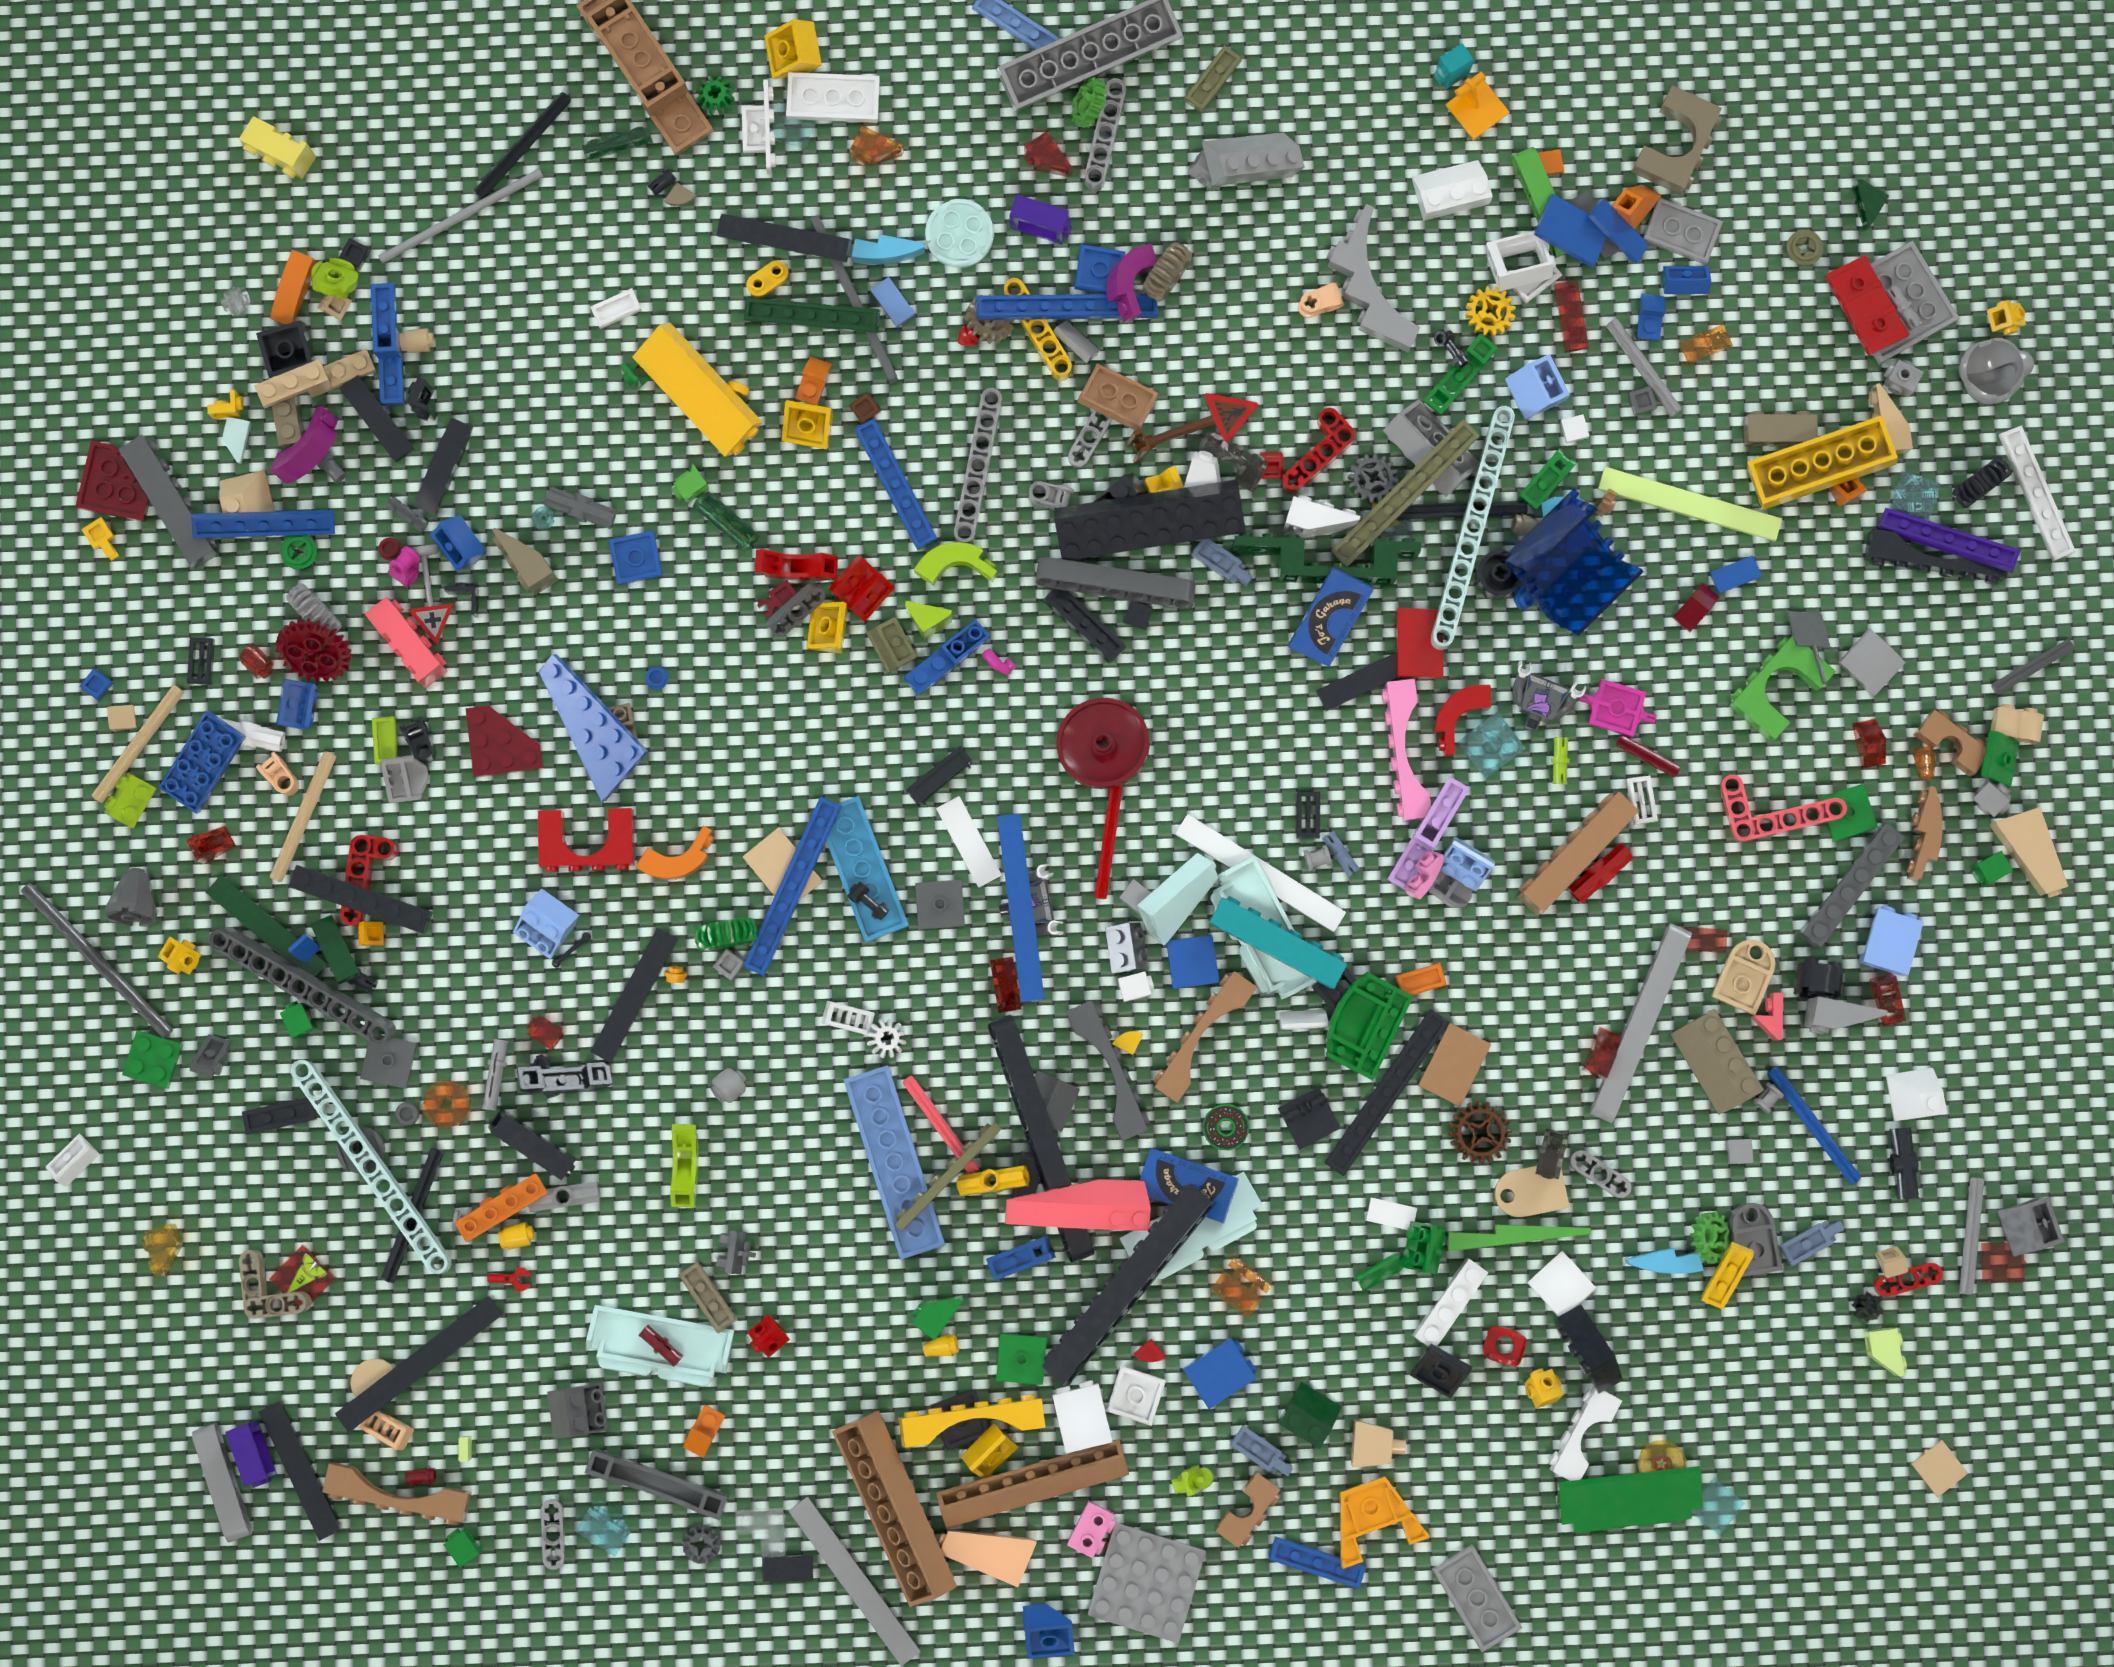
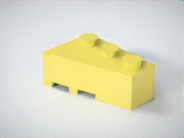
M254 116L239 138L246 152L253 156L256 153L263 157L262 160L272 167L278 165L283 168L282 172L293 179L295 176L303 179L316 158V155L306 142L301 140L299 143L293 140L290 134L286 132L283 134L276 130L274 126Z

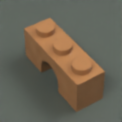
M1936 710L1930 712L1913 735L1931 749L1938 746L1942 739L1951 740L1955 744L1957 751L1950 763L1968 776L1976 774L1983 764L1987 744L1978 738H1972L1968 735L1969 731L1963 726L1955 725L1949 721L1950 717L1940 710L1938 712Z
M1257 1471L1254 1472L1242 1489L1252 1499L1253 1506L1251 1511L1247 1515L1238 1516L1227 1510L1214 1528L1217 1533L1238 1548L1241 1544L1245 1546L1253 1536L1250 1533L1255 1525L1259 1527L1267 1516L1264 1512L1268 1506L1273 1507L1281 1496L1278 1494L1280 1488Z

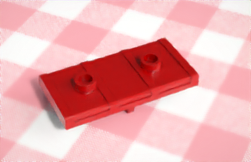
M1867 255L1825 275L1829 286L1868 356L1910 335L1885 292L1881 281L1873 270Z

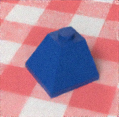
M1047 1604L1023 1606L1027 1659L1075 1655L1073 1628L1070 1619Z

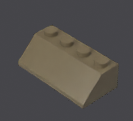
M1715 1009L1709 1010L1670 1034L1718 1115L1764 1091Z

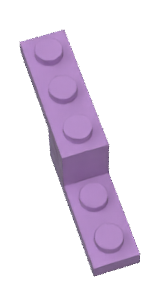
M1449 776L1387 878L1388 881L1404 890L1409 884L1410 879L1419 873L1415 865L1425 853L1430 850L1432 851L1436 847L1469 791V787Z

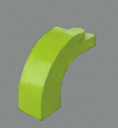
M952 542L937 546L924 555L914 568V574L932 586L935 585L947 569L958 565L972 568L991 582L998 575L997 570H995V564L988 559L981 560L984 550L972 544Z
M672 1124L673 1169L670 1187L671 1207L695 1208L699 1157L696 1125Z

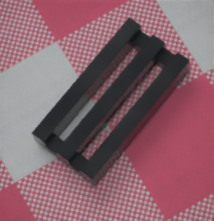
M190 637L187 684L212 685L215 639ZM196 643H200L197 679H194ZM208 643L206 676L203 679L205 644Z
M1296 792V839H1320V792ZM1302 797H1306V833H1302ZM1311 797H1315V833H1311Z

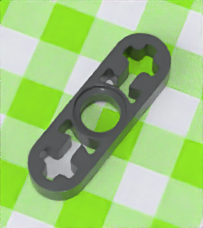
M817 583L807 584L776 611L767 622V627L776 637L785 636L815 610L825 599V592ZM795 606H801L800 612L791 614V610Z

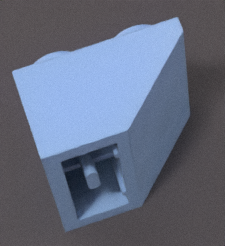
M1550 354L1527 364L1505 378L1524 420L1565 402L1570 396Z
M1454 837L1443 854L1444 861L1441 871L1461 882L1464 886L1477 891L1495 866V860Z
M541 889L526 904L513 933L551 959L572 931L580 915Z

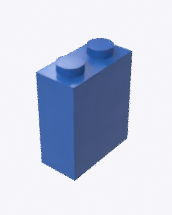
M1229 1337L1183 1367L1184 1372L1208 1409H1211L1257 1379L1254 1375L1257 1370L1250 1359L1245 1361L1241 1355L1244 1349L1237 1339L1232 1341Z

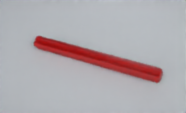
M1123 785L1110 788L1094 895L1097 899L1104 900L1107 898Z

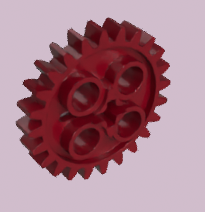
M310 618L307 619L306 623L298 619L297 623L290 621L289 625H284L283 629L279 631L275 642L277 646L275 652L280 653L278 659L285 660L283 666H291L290 672H299L298 677L306 675L308 681H310L311 677H314L317 682L321 678L328 682L330 677L333 680H336L338 676L342 677L352 658L350 653L352 650L347 648L349 642L342 641L344 635H336V628L329 630V624L321 626L319 620L312 624Z

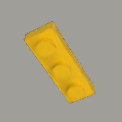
M1731 1242L1702 1293L1701 1301L1724 1309L1752 1260L1754 1250Z

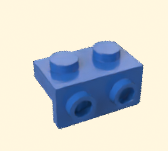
M283 679L276 725L305 730L309 728V725L313 724L314 712L311 711L313 703L317 701L318 689H315L316 683Z

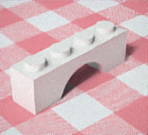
M1465 1258L1439 1301L1424 1317L1412 1336L1427 1347L1431 1343L1438 1346L1488 1272L1472 1260Z
M1594 1386L1592 1389L1588 1388L1582 1398V1401L1585 1403L1581 1410L1577 1409L1571 1419L1573 1425L1570 1431L1566 1430L1560 1440L1562 1446L1559 1452L1555 1451L1549 1461L1551 1465L1549 1470L1569 1481L1581 1480L1589 1465L1581 1451V1439L1585 1430L1597 1422H1612L1622 1400L1605 1391L1598 1394Z

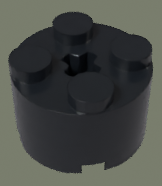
M1504 549L1493 550L1486 554L1475 570V583L1478 590L1486 598L1494 600L1506 599L1513 595L1520 587L1524 577V566L1520 558ZM1497 570L1499 573L1504 574L1502 579H1500V577L1495 576Z
M1805 958L1804 962L1796 965L1793 994L1796 995L1800 992V997L1806 999L1815 997L1826 998L1827 996H1833V1000L1841 999L1844 974L1842 963L1830 961L1828 964L1818 963V959Z

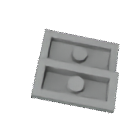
M1868 629L1838 663L1851 678L1857 679L1870 695L1875 696L1905 664V661L1871 629Z

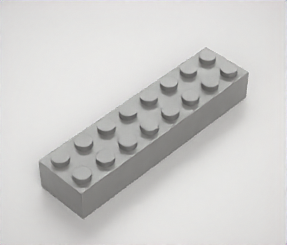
M1147 0L997 67L996 71L1014 112H1017L1087 81L1089 77L1093 78L1180 40L1183 34L1168 0Z

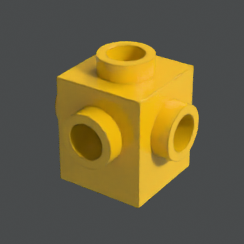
M2010 300L1997 303L1996 307L1987 310L1992 332H2003L2005 335H2010L2018 332L2019 327L2026 325L2024 319L2025 311L2020 303H2011Z
M169 936L158 957L168 964L167 968L177 974L183 971L190 975L192 970L198 965L202 954L194 950L196 945L185 939L180 942Z
M1543 1368L1530 1373L1531 1377L1525 1382L1526 1394L1532 1399L1536 1409L1555 1403L1564 1395L1561 1390V1381L1554 1374L1553 1369L1544 1371Z

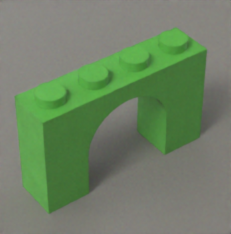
M1793 635L1789 639L1785 636L1776 646L1779 650L1774 655L1770 653L1761 662L1764 667L1759 672L1753 671L1745 680L1748 682V685L1743 690L1739 687L1730 697L1733 701L1729 706L1770 743L1791 722L1768 702L1765 694V685L1768 677L1773 672L1785 670L1799 676L1815 691H1818L1825 685L1821 682L1813 650L1809 647L1796 646ZM1820 657L1827 682L1836 671Z

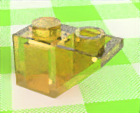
M168 1224L143 1232L142 1245L144 1250L149 1252L151 1259L148 1262L149 1268L156 1278L167 1276L182 1248L176 1224Z

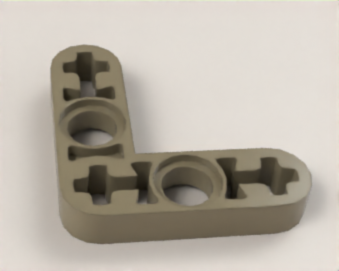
M247 1250L240 1255L239 1267L243 1307L247 1317L257 1319L304 1313L310 1309L312 1300L306 1292L267 1295L264 1258L260 1251ZM255 1258V1262L248 1263V1259ZM257 1270V1273L249 1274L248 1272ZM253 1277L259 1283L255 1291L251 1290L249 1286V1281ZM277 1298L282 1302V1309L279 1312L273 1308V1302ZM303 1300V1304L290 1306L289 1301ZM265 1304L266 1309L253 1310V1306Z

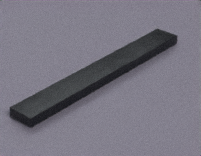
M1429 1009L1324 1163L1342 1176L1346 1174L1448 1026L1449 1021L1432 1009Z
M490 1296L486 1297L342 1407L335 1415L348 1433H350L504 1314Z

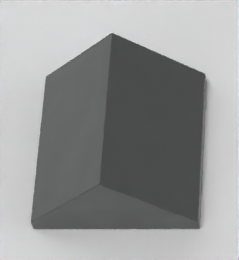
M1037 1071L1035 1080L1053 1129L1062 1132L1080 1089L1058 1078Z

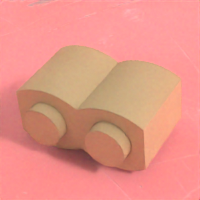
M2001 704V707L1993 710L1990 731H1998L2018 742L2036 744L2041 740L2044 715L2038 713V710L2034 708H2024L2021 711L2015 709L2014 705Z

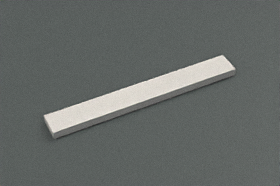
M1188 814L1175 833L1181 839L1228 868H1232L1254 856ZM1256 857L1278 899L1334 933L1346 914L1345 911Z

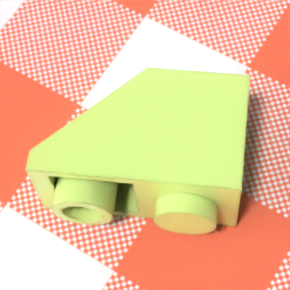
M1897 1328L1864 1331L1867 1355L1893 1375L1905 1376L1904 1370L1907 1369L1905 1357L1901 1355L1900 1346H1903V1340Z

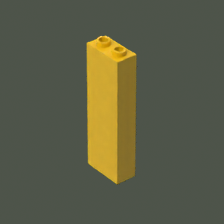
M670 322L660 324L632 356L724 457L732 454L738 455L745 448L744 443L747 439H752L759 432L757 428L762 424L760 418Z

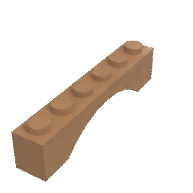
M1235 971L1231 975L1226 973L1219 984L1222 986V989L1218 995L1213 992L1206 1002L1209 1008L1205 1014L1200 1011L1193 1021L1196 1025L1191 1033L1187 1031L1180 1040L1183 1046L1178 1052L1173 1050L1166 1061L1169 1063V1066L1165 1072L1160 1069L1153 1080L1156 1083L1154 1088L1175 1103L1179 1102L1191 1084V1059L1195 1046L1203 1032L1220 1016L1232 1010L1243 1008L1257 988V986Z
M336 1462L328 1464L322 1490L323 1493H328V1498L342 1500L343 1497L351 1498V1503L365 1505L366 1502L374 1503L375 1508L389 1510V1507L397 1508L398 1513L412 1515V1512L421 1514V1518L435 1520V1517L444 1519V1523L458 1525L459 1522L466 1520L472 1494L470 1491L448 1487L438 1493L427 1496H397L373 1485L362 1475L357 1467Z

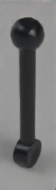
M583 933L582 938L558 959H553L552 966L558 968L561 962L582 943L590 941V933Z

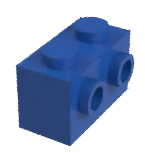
M461 515L441 521L430 534L456 571L476 564L487 552Z

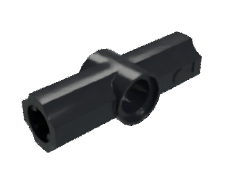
M1911 1127L1889 1129L1892 1149L1890 1168L1895 1176L1897 1200L1919 1198L1916 1175L1919 1170L1917 1154L1913 1149Z

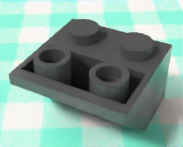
M602 1383L547 1391L553 1439L570 1438L608 1430Z

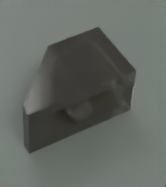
M1550 1129L1545 1130L1535 1174L1541 1175L1546 1179H1559L1569 1134Z

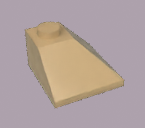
M265 470L220 481L219 499L223 513L275 511Z

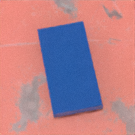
M209 710L205 711L159 788L194 813H200L246 736Z

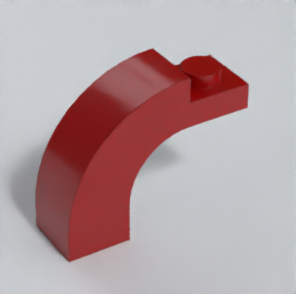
M756 549L755 573L764 574L765 577L792 581L837 579L838 556L826 553L785 554L766 549Z
M1473 685L1463 688L1453 694L1441 707L1434 722L1433 734H1442V737H1439L1438 746L1439 751H1443V757H1453L1455 754L1454 728L1457 719L1466 712L1488 711L1491 708V685Z

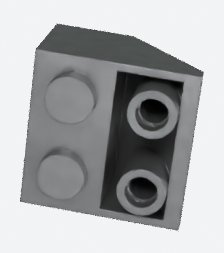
M2038 1197L1996 1211L2012 1256L2042 1250L2065 1242L2049 1197Z

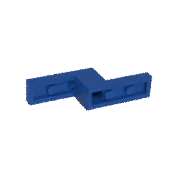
M394 283L371 284L373 353L377 356L379 363L380 404L382 406L405 405L403 351L400 346V333L397 331L396 287Z

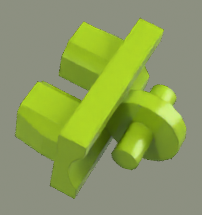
M1196 1465L1182 1472L1178 1478L1173 1479L1172 1485L1175 1494L1186 1492L1188 1497L1210 1487L1214 1477L1209 1469L1205 1467L1199 1468V1465Z

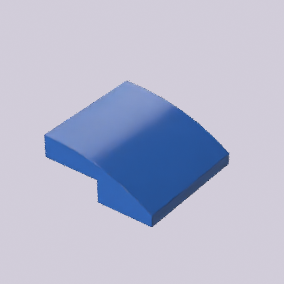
M1212 935L1169 940L1166 943L1173 989L1219 983Z

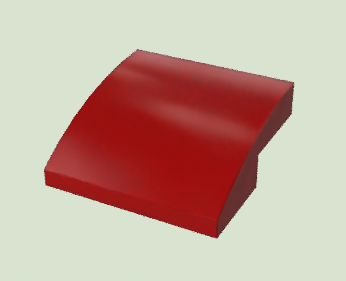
M858 555L828 590L841 602L847 603L848 608L862 621L866 622L895 587L862 556Z

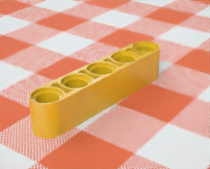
M1017 278L1009 279L1004 285V295H1011L1008 292L1011 287L1020 289L1018 295H1030L1023 282ZM1045 319L1019 320L1051 375L1058 381L1067 380L1071 375V361ZM1036 325H1040L1044 328V331L1040 334H1035L1031 329ZM1046 345H1053L1056 350L1053 353H1046L1043 348ZM1058 364H1064L1068 369L1063 373H1059L1055 370V367Z

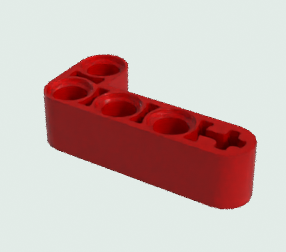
M1334 408L1323 409L1317 420V425L1326 438L1284 474L1281 486L1287 494L1298 493L1352 445L1355 431ZM1327 415L1331 416L1334 419V423L1327 425L1323 422L1322 418ZM1341 432L1347 433L1350 440L1343 442L1339 440L1338 434ZM1324 447L1330 448L1333 454L1330 457L1323 456L1321 449ZM1310 462L1315 465L1316 469L1313 472H1308L1304 469L1303 465ZM1298 473L1301 475L1296 482V486L1294 484L1288 485L1289 479L1294 480Z
M355 836L350 843L345 882L370 890L374 859L393 860L398 854L397 844L384 837ZM366 840L368 843L367 850L359 852L358 844ZM389 843L391 846L390 853L382 855L381 847ZM358 864H363L365 870L361 875L357 876L354 869ZM341 906L340 918L345 924L358 927L359 922L365 921L366 914ZM353 912L358 914L357 918H348V915Z

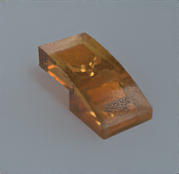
M1724 324L1679 343L1689 365L1733 346Z

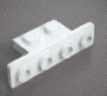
M768 79L763 80L764 105L742 106L743 153H766L767 174H772L771 167H776L775 153H771V145H775V132L770 131V123H774V109H769V101L773 100V86L769 87Z

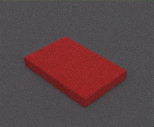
M1396 609V677L1444 678L1443 650H1438L1431 644V634L1438 609ZM1437 633V640L1443 643V633Z

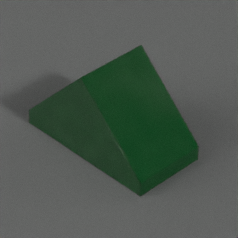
M1860 179L1854 183L1852 189L1862 227L1865 230L1872 225L1889 195Z

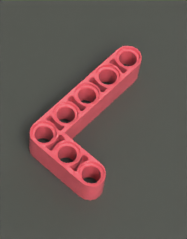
M1728 775L1720 784L1731 835L1738 842H1747L1835 821L1843 817L1847 811L1846 803L1842 799L1832 798L1752 817L1742 779L1737 775ZM1726 781H1735L1738 787L1737 791H1728L1725 787ZM1737 802L1743 806L1742 814L1737 815L1732 812L1731 805ZM1831 803L1840 806L1841 811L1839 815H1832L1830 813L1829 806ZM1807 809H1814L1817 812L1818 817L1815 821H1811L1806 817ZM1785 814H1790L1794 817L1795 823L1793 826L1784 824L1783 816ZM1761 820H1769L1771 822L1772 828L1769 832H1765L1760 828ZM1739 825H1745L1748 828L1749 834L1747 837L1738 835L1737 827Z

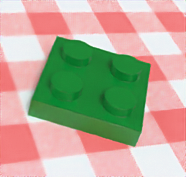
M136 1030L122 1075L169 1089L183 1044Z

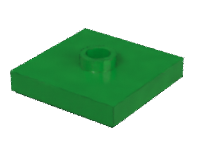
M1990 731L1981 776L1997 784L2001 782L2006 787H2011L2020 742L1998 731Z
M1864 784L1818 798V801L1840 798L1847 806L1846 814L1843 817L1826 823L1832 842L1878 828ZM1831 803L1829 806V811L1832 815L1840 814L1841 809L1838 804Z
M1000 1333L996 1381L1043 1385L1044 1368L1042 1365L1045 1363L1047 1337Z

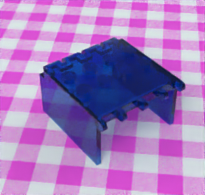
M1573 489L1508 552L1510 557L1507 558L1505 563L1517 575L1518 580L1529 591L1531 597L1541 607L1547 618L1553 621L1555 626L1579 636L1644 571L1642 568L1623 561L1622 559L1625 555L1622 551H1618L1616 554L1612 552L1609 547L1614 543L1613 538L1609 536L1603 539L1598 533L1602 523L1599 520L1593 523L1589 521V518L1598 510L1597 507L1577 499L1579 492Z

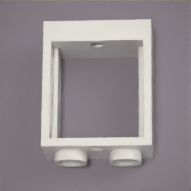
M1535 231L1486 243L1487 260L1499 292L1553 278V269L1556 268L1555 258L1553 254L1549 255V243L1535 236ZM1536 250L1541 264L1507 272L1502 258Z

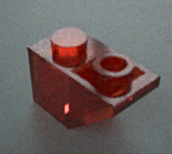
M1013 956L990 960L998 1012L1021 1010Z

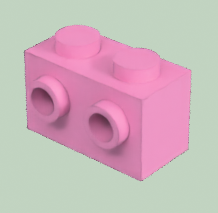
M1088 1500L1067 1545L1091 1558L1094 1557L1095 1553L1099 1555L1105 1545V1542L1102 1541L1105 1533L1110 1534L1116 1523V1520L1113 1519L1114 1513Z

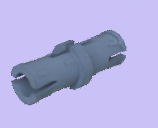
M1335 831L1329 833V836L1334 841L1333 843L1328 835L1322 838L1333 853V859L1339 862L1347 877L1354 874L1349 865L1354 872L1360 870V867L1357 866L1348 853L1350 851L1349 848L1344 847Z

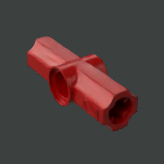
M1619 843L1604 858H1600L1585 871L1586 873L1568 888L1570 894L1582 904L1599 888L1602 889L1616 876V873L1634 858L1626 846Z

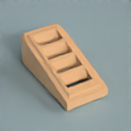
M380 1410L358 1427L395 1450H404L414 1432V1429ZM377 1416L378 1418L373 1428L369 1427L374 1417ZM383 1421H385L386 1423L383 1429L381 1430V1432H379V1428L381 1427ZM392 1426H394L392 1433L388 1437L387 1434Z

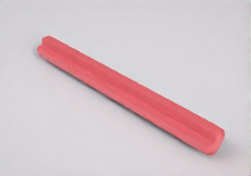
M909 1076L903 1081V1085L956 1158L959 1159L964 1154L962 1151L963 1144L915 1078ZM972 1160L964 1169L968 1174H972L978 1171L979 1167Z

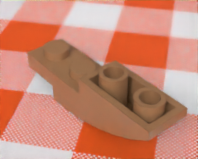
M1929 786L1920 792L1917 801L1920 806L1918 812L1913 814L1911 820L1912 832L1919 834L1920 837L1915 839L1913 845L1915 854L1913 859L1909 860L1906 872H1908L1907 879L1915 882L1922 880L1927 862L1932 863L1938 860L1941 847L1942 810L1936 787Z

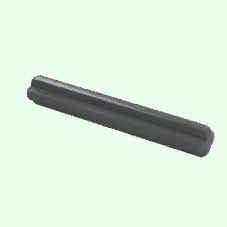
M2069 639L2061 642L1991 685L1992 689L1996 694L2004 692L2073 651L2074 645Z

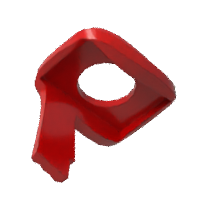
M1493 1326L1487 1332L1483 1353L1489 1360L1516 1367L1522 1360L1527 1340L1525 1336L1515 1330L1502 1326ZM1503 1336L1511 1338L1514 1344L1512 1352L1507 1355H1502L1496 1350V1342Z

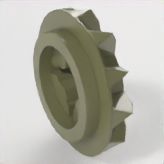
M1799 230L1792 234L1787 241L1786 252L1790 260L1797 263L1798 266L1804 265L1808 267L1816 263L1822 256L1823 243L1821 238L1813 231ZM1806 241H1808L1807 249H1809L1811 252L1807 251L1803 256H1801V248H1799L1798 246H1802Z

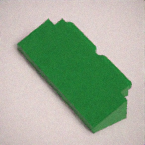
M1700 1466L1558 1482L1557 1508L1561 1524H1572L1574 1533H1584L1692 1519L1691 1510L1703 1509Z

